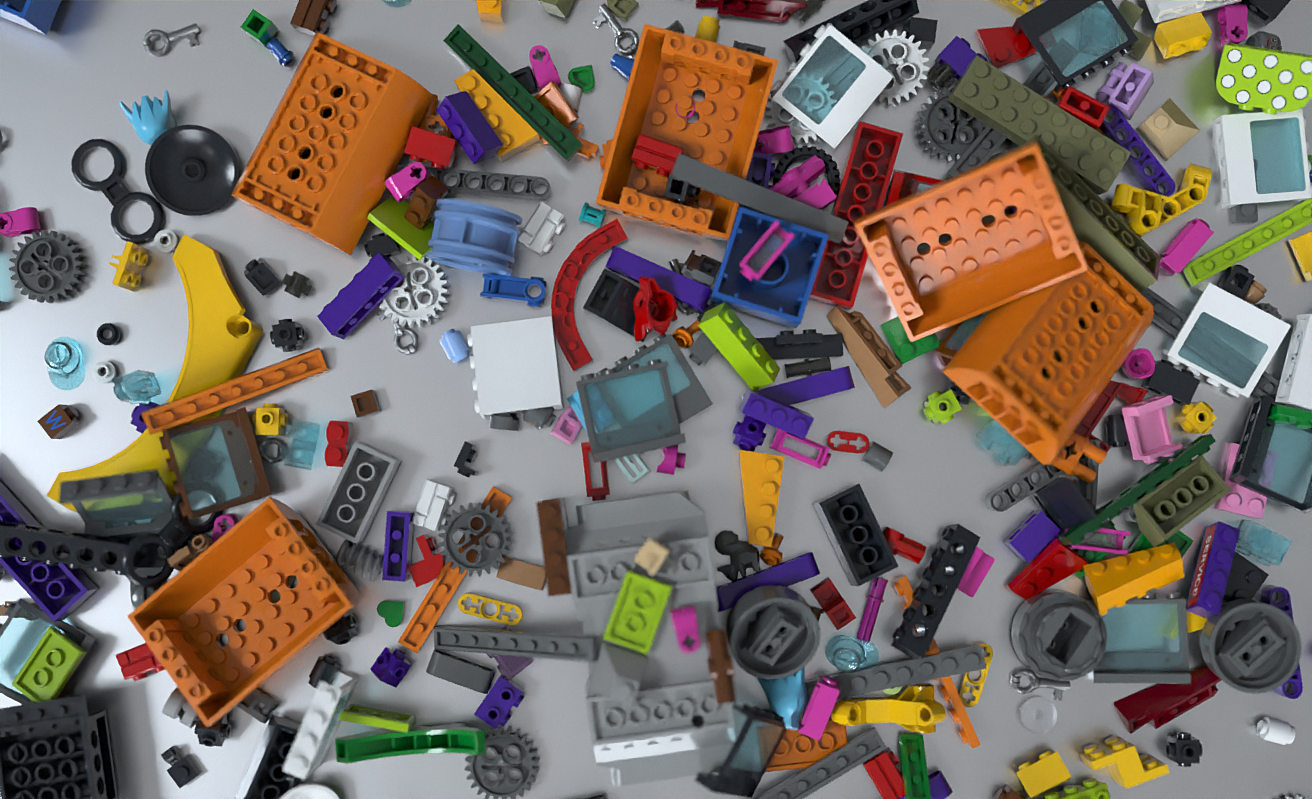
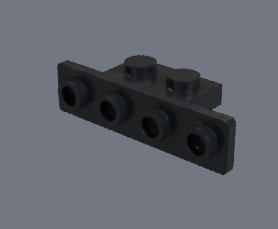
M816 329L803 330V334H794L793 330L780 331V335L775 337L756 338L773 360L843 356L842 334L822 335V333H816Z

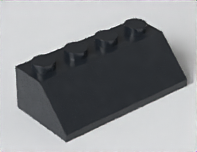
M860 484L846 488L813 503L852 586L863 585L899 567Z
M272 714L235 799H280L287 791L299 785L301 778L283 771V768L301 728L300 724Z

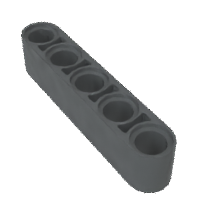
M1064 447V450L1067 451L1066 455H1070L1069 447ZM1081 455L1079 463H1082L1087 456ZM1039 461L990 492L985 499L986 506L992 511H1006L1065 472L1060 469L1053 471L1051 465H1043ZM1035 471L1040 474V481L1038 483H1034L1031 479ZM1016 483L1021 486V493L1017 496L1012 491L1013 485ZM997 495L1002 498V505L998 508L993 504V499Z

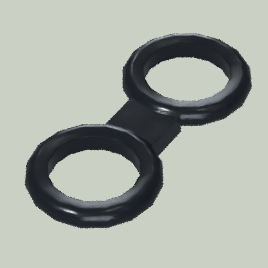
M91 139L82 143L74 152L71 160V170L75 180L86 189L102 191L113 206L110 214L111 226L119 238L125 242L129 241L135 244H144L153 240L156 234L161 231L164 223V214L160 203L150 194L131 191L122 179L125 169L124 157L116 145L104 139ZM93 149H106L114 159V168L111 175L99 182L88 180L82 171L84 156ZM134 201L147 203L153 211L154 220L151 227L140 235L129 234L121 224L123 209Z
M195 481L184 485L187 496L194 491L200 490L209 494L213 504L223 502L217 488L208 482ZM181 493L175 494L170 508L172 519L159 533L139 535L130 541L125 548L121 561L123 573L130 582L139 587L160 585L170 577L175 569L170 566L168 558L176 553V550L191 534L199 535L214 528V522L222 515L223 510L212 513L209 519L202 524L190 525L182 517L179 503L183 502ZM150 542L158 543L165 550L166 561L164 567L158 574L149 578L137 575L132 563L135 552L143 544Z

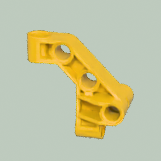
M1188 163L1189 165L1185 170L1179 192L1171 197L1136 188L1128 184H1118L1115 188L1111 208L1114 211L1126 213L1124 222L1142 237L1203 202L1207 197L1212 170ZM1164 207L1168 210L1169 215L1165 213Z
M933 684L908 686L900 696L855 697L839 700L834 704L831 712L832 720L838 724L856 726L866 723H897L910 732L925 734L936 732V724L942 722L946 717L944 706L935 700Z

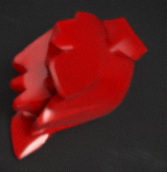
M642 276L639 278L641 288L633 300L635 313L634 337L636 342L642 340L646 334L651 333V330L663 335L667 332L670 322H674L678 318L676 315L678 307L674 300L675 298L669 292L661 289L654 277Z

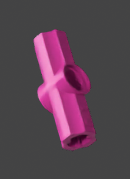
M816 155L810 157L800 166L783 174L781 180L769 188V190L789 198L799 195L809 188V184L825 172L823 160Z

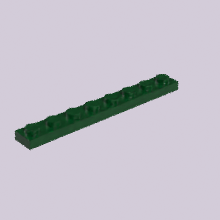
M459 24L443 40L565 160L569 162L584 146Z
M1212 434L1199 436L1095 510L1094 513L1097 516L1095 519L1073 526L1058 537L1063 545L1076 546L1085 540L1084 536L1090 531L1094 533L1104 526L1102 523L1105 520L1116 518L1122 513L1120 511L1122 508L1136 504L1140 500L1138 498L1140 495L1151 493L1157 488L1156 484L1161 480L1164 482L1175 476V470L1178 468L1183 469L1193 463L1192 458L1196 455L1201 456L1210 451L1211 448L1209 446L1215 443L1216 440Z

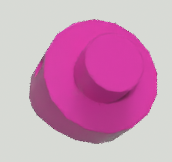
M1145 348L1132 350L1123 362L1122 370L1125 375L1134 380L1150 377L1155 371L1154 357Z
M677 444L660 448L665 459L657 467L658 473L674 475L675 467L684 468L686 453L677 452Z

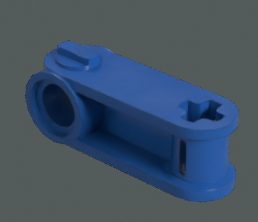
M494 274L482 275L484 284L480 297L522 302L527 303V306L540 307L544 304L548 295L547 282L541 277L531 276L528 279ZM535 286L540 287V295L538 297H531L530 290Z

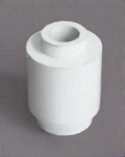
M1264 717L1263 720L1258 722L1257 733H1259L1260 738L1263 740L1285 745L1286 743L1291 744L1294 741L1295 727L1285 721Z

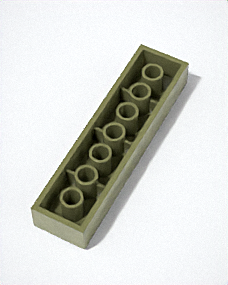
M978 56L970 61L947 98L949 102L1019 146H1022L1034 135H1037L1097 195L1108 192L1131 154L1130 151Z
M1034 135L1022 146L1034 141L1036 142L1076 241L1087 243L1139 293L1158 281L1161 257L1037 135Z

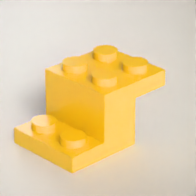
M1118 736L1107 738L1105 743L1098 746L1097 744L1086 746L1084 751L1078 753L1081 762L1094 771L1107 766L1112 780L1125 789L1170 773L1166 763L1149 754L1138 756L1135 745L1121 737L1118 738Z

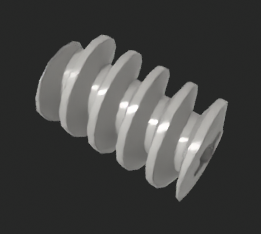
M346 539L336 556V559L338 558V565H343L346 562V569L350 570L354 566V573L358 574L362 571L363 578L370 575V581H376L383 571L382 554L374 558L375 550L372 549L366 554L365 545L359 550L357 549L358 544L349 545L350 541Z

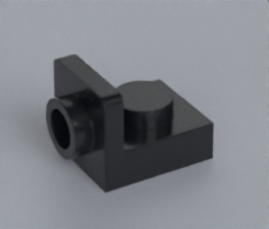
M262 258L258 260L253 259L245 266V277L262 296L280 283V279L271 271Z
M465 441L454 467L459 468L457 471L459 474L469 478L471 474L476 476L478 473L477 470L467 466L468 462H473L477 451L474 450L476 445Z

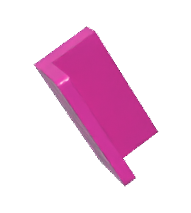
M976 547L957 589L970 597H974L995 559Z

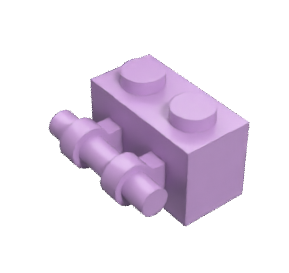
M1119 62L1117 67L1113 68L1109 73L1110 78L1105 86L1102 85L1099 89V95L1096 100L1099 103H1104L1107 98H1110L1108 104L1115 106L1126 119L1131 120L1154 83L1153 72L1132 63L1125 73L1127 65ZM1118 81H1120V83L1118 84V86H1117L1116 89L1114 90L1113 88L1115 87L1116 83H1117Z

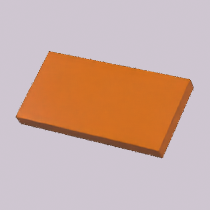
M829 717L820 741L799 733L798 729H787L765 772L808 767L848 742L846 725L835 723ZM771 724L754 726L759 768L781 728L780 726Z

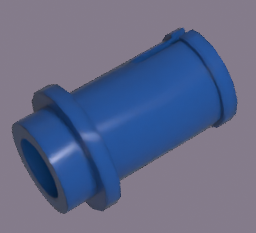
M273 38L267 43V49L276 56L280 65L287 67L294 62L293 52L288 51L278 38Z

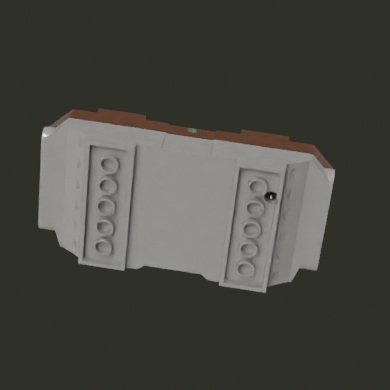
M688 491L576 506L578 525L566 531L567 559L575 615L582 620L584 636L596 637L597 660L603 643L648 657L633 706L608 699L588 690L597 661L588 662L589 677L585 684L592 745L594 746L597 765L611 768L614 786L696 776L699 772L718 773L736 740L732 703L716 705L713 680L710 679L707 658H709L705 632L720 630L704 511L690 501ZM649 536L669 549L668 555L654 575H651L647 569L634 561L635 556ZM627 570L672 586L648 654L603 638ZM694 605L700 645L695 652L686 653L678 645L670 610ZM687 635L686 640L682 641V644H687L688 648H692V643L696 642V639H691L690 635Z

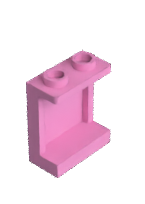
M1172 395L1153 396L1121 408L1134 460H1144V463H1153L1158 461V457L1172 456L1176 450L1183 448L1182 443H1173L1165 411L1166 406L1173 404Z

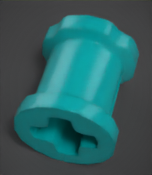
M585 202L579 216V221H586L596 225L597 228H601L607 210H599Z

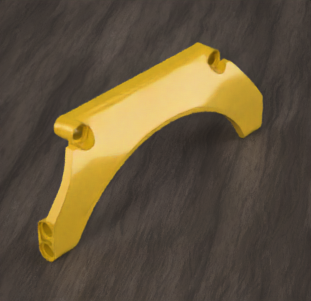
M183 234L172 258L181 276L186 294L189 322L188 341L179 378L166 403L239 377L263 333L259 323L243 316L246 309L228 279L219 252ZM223 408L167 430L218 417ZM213 427L171 438L170 441L183 484L189 475L185 471L197 448H203ZM147 428L134 442L109 459L83 469L58 473L47 496L59 503L60 483L64 481L157 469L173 498L176 492L172 481L177 479L175 472H169L166 459L170 458L168 449L163 450L159 437L163 436L162 431L150 435ZM157 489V492L84 501L83 503L86 508L94 509L146 502L148 496L155 500H162L163 498ZM72 503L61 504L64 507L74 512H77Z

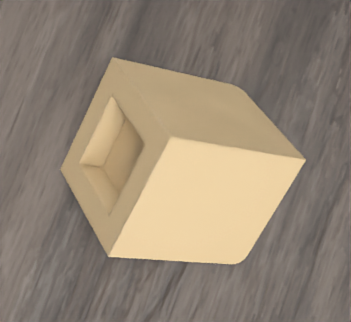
M649 536L635 556L634 561L647 569L651 575H654L668 555L669 549Z

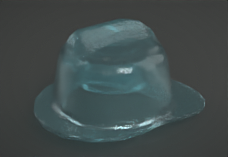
M69 337L55 339L49 344L44 356L48 375L51 382L57 388L62 390L75 389L82 383L85 376L80 345Z
M840 635L829 640L826 645L825 653L827 659L842 672L849 673L877 666L880 659L878 648L866 640Z

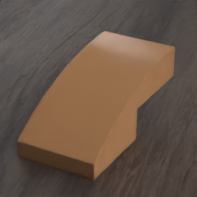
M502 556L505 562H500L496 578L543 591L546 582L545 567Z

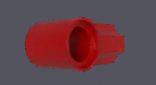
M886 527L883 534L893 555L896 556L897 554L919 564L924 557L926 546L904 537V534Z

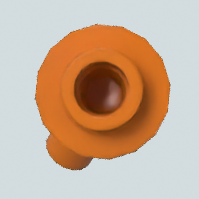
M698 320L686 329L682 326L673 332L672 336L679 347L689 348L694 342L692 335L701 329L698 326Z
M776 533L772 541V547L765 546L760 554V558L767 565L774 566L782 562L783 553L778 551L784 538L781 534Z

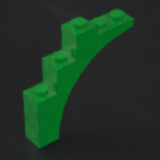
M450 723L435 727L414 726L408 733L390 729H379L335 738L336 760L346 764L413 754L465 753L480 755L486 753L484 729L467 727V724Z

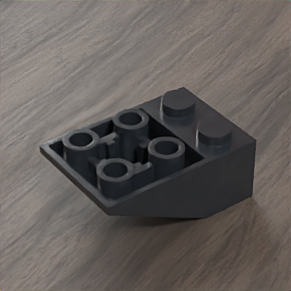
M604 268L583 306V310L634 337L635 313L633 300L640 288ZM646 334L645 337H644L642 340H640V341H641V342H644V340H645V338H646V336H647L648 334Z
M1058 477L1032 494L1044 514L1061 531L1097 517L1094 513L1096 510L1095 506L1088 498H1084L1081 493L1082 487L1075 479Z

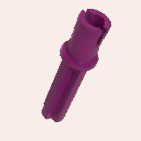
M877 577L873 580L870 593L866 596L868 601L857 635V641L860 643L869 644L881 602L884 603L883 595L888 580L882 577Z

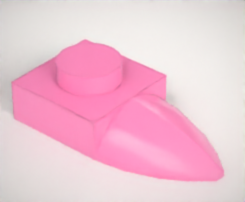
M571 405L560 415L551 431L552 435L568 445L573 443L582 426Z

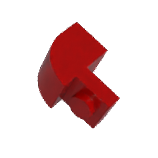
M428 534L416 538L424 560L408 566L416 588L436 579L446 561V555L435 553L434 550L437 549L433 537H429Z

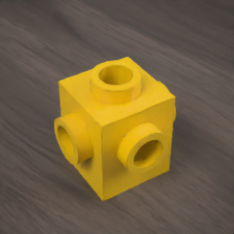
M1199 401L1190 402L1189 405L1183 406L1181 413L1176 419L1181 423V427L1186 432L1204 434L1213 427L1212 422L1217 417L1213 414L1214 410L1209 404Z
M264 403V408L256 407V412L253 414V425L256 426L255 435L284 436V427L288 423L285 409L278 408V404Z

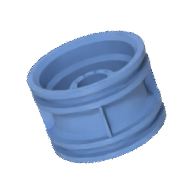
M455 199L437 200L436 206L440 210L434 212L435 223L432 238L428 241V247L432 250L426 252L425 257L436 263L467 271L503 276L512 275V269L508 268V266L514 264L515 259L513 256L517 236L520 234V229L516 226L522 224V217L512 212L480 203Z

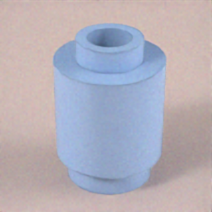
M453 328L441 334L443 338L439 341L449 360L452 359L453 363H457L470 356L468 352L469 347L460 330L455 332Z

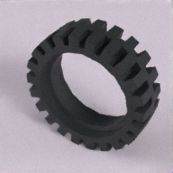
M814 146L796 147L792 151H788L778 162L774 172L773 185L781 180V176L786 173L792 163L801 159H809L816 155L823 160L828 176V185L836 195L840 185V172L837 169V163L832 160V156L830 154L827 155L823 149L819 150Z

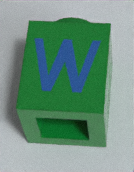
M252 9L240 27L248 36L264 47L267 46V43L278 31V28L272 21Z

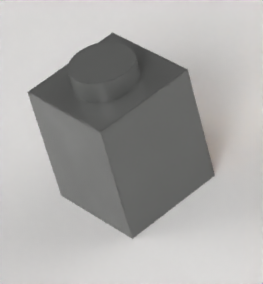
M704 332L688 349V352L691 354L689 358L698 365L701 363L706 365L718 351L717 347Z

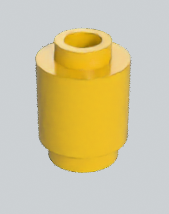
M703 16L702 20L698 23L695 37L717 43L720 21L711 16Z

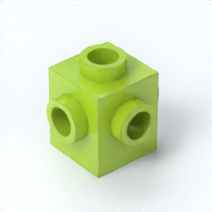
M951 389L940 393L938 390L928 395L929 400L923 403L926 407L923 409L929 421L933 420L934 423L941 421L942 424H945L954 419V413L962 410Z

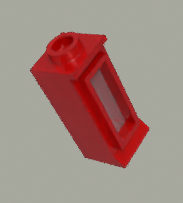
M581 443L587 497H592V501L606 500V495H610L607 460L594 463L590 443Z

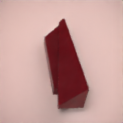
M696 0V7H718L717 14L778 22L786 21L792 13L806 6V0Z
M1206 665L1190 672L1191 683H1160L1115 701L1114 707L1130 734L1149 721L1157 729L1213 697L1218 691L1215 685L1221 679Z

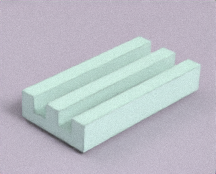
M638 454L632 455L643 468L641 473L628 456H623L637 475L634 478L618 458L613 459L632 485L650 472Z

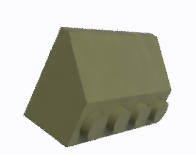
M1203 455L1197 456L1192 460L1193 463L1177 471L1175 476L1161 483L1154 491L1145 495L1133 505L1138 527L1153 547L1167 540L1231 491Z

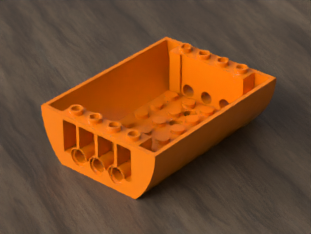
M644 24L596 204L621 215L716 240H729L738 203L701 189L697 202L688 201L687 205L675 203V198L664 196L668 178L657 175V170L648 168L647 171L636 168V163L632 162L631 158L639 135L643 134L681 147L684 150L683 155L746 180L778 60ZM702 90L705 93L704 100L700 102L695 101L692 97L693 92ZM678 102L677 112L682 117H686L689 112L694 110V103L695 112L698 113L699 120L696 123H690L686 118L678 116L675 110L676 103Z
M315 33L231 195L351 256L369 222V219H367L369 213L376 208L387 187L385 181L393 175L405 152L412 126L418 127L433 95L397 68L324 34ZM337 88H343V94L339 98H334V91ZM327 108H332V115L329 118H323V112ZM311 149L310 157L303 160V151ZM296 169H300V177L296 180H292V172Z
M1035 141L855 220L857 231L910 342L1088 270ZM1009 205L1017 207L1016 212L1012 215L1004 213V209ZM990 214L995 217L991 224H984L982 222L983 217ZM944 233L951 235L950 241L946 243L938 240L940 235ZM920 243H928L930 245V248L925 252L917 250V246Z
M1077 241L1088 270L991 309L943 370L953 382L1043 465L1050 463L1058 454L1147 331L1154 316V306L1087 243ZM1078 319L1084 321L1085 330L1079 326ZM1054 351L1059 353L1061 357L1060 363L1054 359ZM1042 368L1047 370L1048 379L1042 377Z
M268 497L127 617L206 727H210L358 603L359 597L357 588L306 521L286 504L275 498ZM293 575L298 579V584L295 588H291L288 583L289 578ZM275 590H278L281 594V598L277 603H274L271 599V594ZM240 619L246 623V627L242 632H239L236 627ZM222 634H226L228 637V644L224 647L219 643V638Z

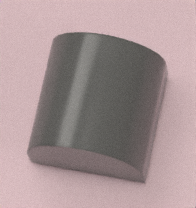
M872 441L861 461L882 472L888 465L893 452Z

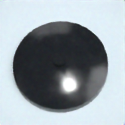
M181 125L165 131L152 143L146 156L145 175L151 192L165 207L179 214L200 216L218 210L232 197L231 194L239 180V163L232 146L219 133L204 126Z

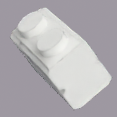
M540 202L517 238L518 242L542 256L543 252L548 253L554 242L551 240L555 233L559 235L565 227L566 223L563 222L565 219L564 215L545 203Z
M426 479L411 523L434 531H440V525L447 524L445 519L446 516L449 517V515L445 514L448 506L452 507L456 494L453 493L454 488Z

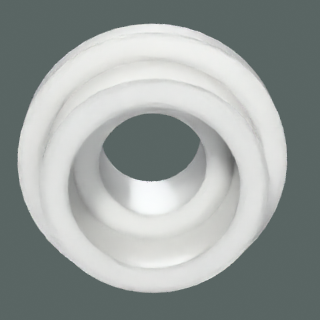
M161 230L156 234L154 243L160 251L171 252L176 248L178 239L174 232ZM164 237L169 239L167 244L162 243Z
M99 361L93 367V377L100 383L111 382L115 378L116 368L109 361ZM102 368L106 369V374L104 376H102L100 373Z

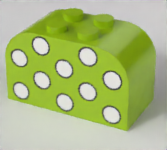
M1225 42L1217 73V90L1226 101L1239 104V109L1253 111V107L1262 108L1263 113L1275 115L1277 111H1296L1304 107L1312 97V55Z

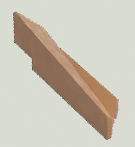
M839 305L828 313L827 317L837 333L842 334L844 345L883 408L889 406L911 389L910 385L896 372L902 367V364L862 313L843 311Z

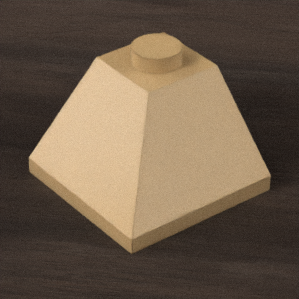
M1170 98L1136 128L1166 161L1200 131Z

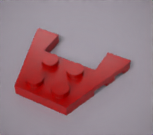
M1110 380L1074 432L1083 437H1088L1089 440H1099L1100 448L1108 452L1111 447L1092 435L1093 430L1116 396L1130 405L1142 401L1148 391Z

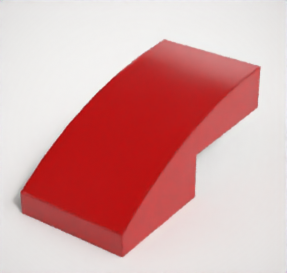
M829 577L810 589L837 631L856 619Z

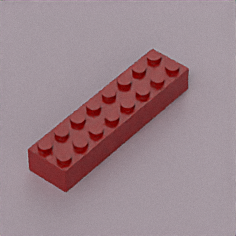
M859 121L836 195L837 198L831 215L848 221L841 243L827 239L809 298L835 306L839 305L848 310L853 308L868 258L867 249L857 231L855 220L882 208L903 133Z

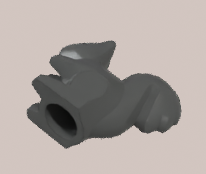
M721 531L716 536L714 544L717 552L721 555L730 556V564L717 568V571L722 572L727 579L736 581L738 572H740L742 578L746 577V569L753 568L755 572L760 571L758 548L746 541H739L738 535L734 534L733 531Z

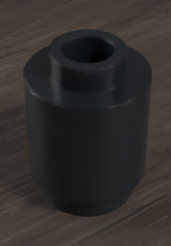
M1123 415L1107 416L1108 421L1105 422L1107 443H1112V447H1126V442H1129Z
M325 654L324 657L319 656L309 675L310 680L308 683L315 688H318L320 681L331 684L339 668V665L336 663L337 659L328 654Z

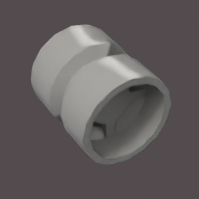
M178 687L171 693L162 710L163 714L172 719L179 718V722L189 728L194 727L200 718Z

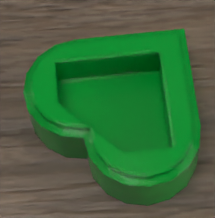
M592 65L576 67L568 73L569 82L581 88L584 93H590L595 88Z
M383 600L378 604L377 613L385 618V622L389 627H397L402 623L405 601Z

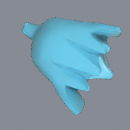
M168 90L164 92L163 103L157 97H154V101H152L148 95L142 96L141 105L139 106L136 101L133 102L132 111L123 102H119L139 138L148 145H152L165 131L176 127L171 111Z
M805 668L780 679L758 678L770 707L775 713L784 718L786 729L797 730L799 728L800 714L806 707L809 698L808 688L805 684Z

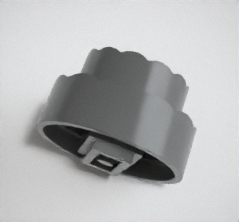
M756 587L746 592L737 601L728 615L726 633L733 657L737 664L752 676L762 679H780L790 676L804 668L818 649L820 642L818 620L806 600L799 593L788 587Z
M1052 589L1034 595L1019 607L1013 619L1011 638L1018 658L1028 669L1052 680L1071 681L1087 675L1098 665L1105 653L1107 630L1098 610L1089 601L1068 591ZM1065 621V622H1066V626H1065V628L1061 629L1060 627L1062 626L1063 622ZM1053 640V646L1048 648V645Z
M1238 599L1221 605L1219 615L1207 618L1200 638L1203 659L1208 668L1227 685L1245 693H1264L1283 685L1295 672L1301 657V638L1291 618L1280 609L1253 599Z

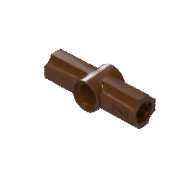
M726 629L705 632L709 658H707L710 679L713 680L716 705L737 702L733 681V661L731 654L729 655Z

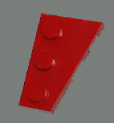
M1013 26L977 29L976 31L989 63L998 69L1037 54L1023 31L1016 34L1012 28ZM1051 30L1039 37L1046 49L1057 44Z
M1056 538L1008 586L1011 591L1027 600L1083 569V565L1089 563L1084 557L1067 545H1063Z

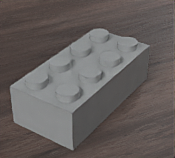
M355 441L316 525L356 544L362 543L401 461L362 442Z

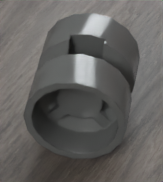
M521 410L491 415L489 428L519 431L520 419L517 417V414Z

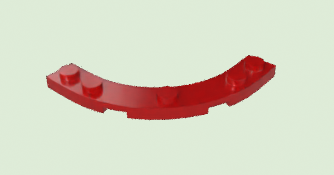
M618 219L597 229L579 242L563 262L554 283L551 300L553 329L560 348L573 371L593 361L578 333L575 322L574 302L576 291L583 274L599 256L628 240Z

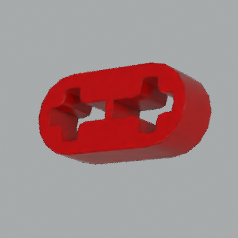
M832 431L826 437V445L833 451L859 454L866 452L870 445L868 437L861 433ZM837 434L839 439L846 440V444H838L837 447H834V443L830 442V439L835 438ZM860 437L861 441L865 442V445L860 447V450H857V446L849 445V441H856Z

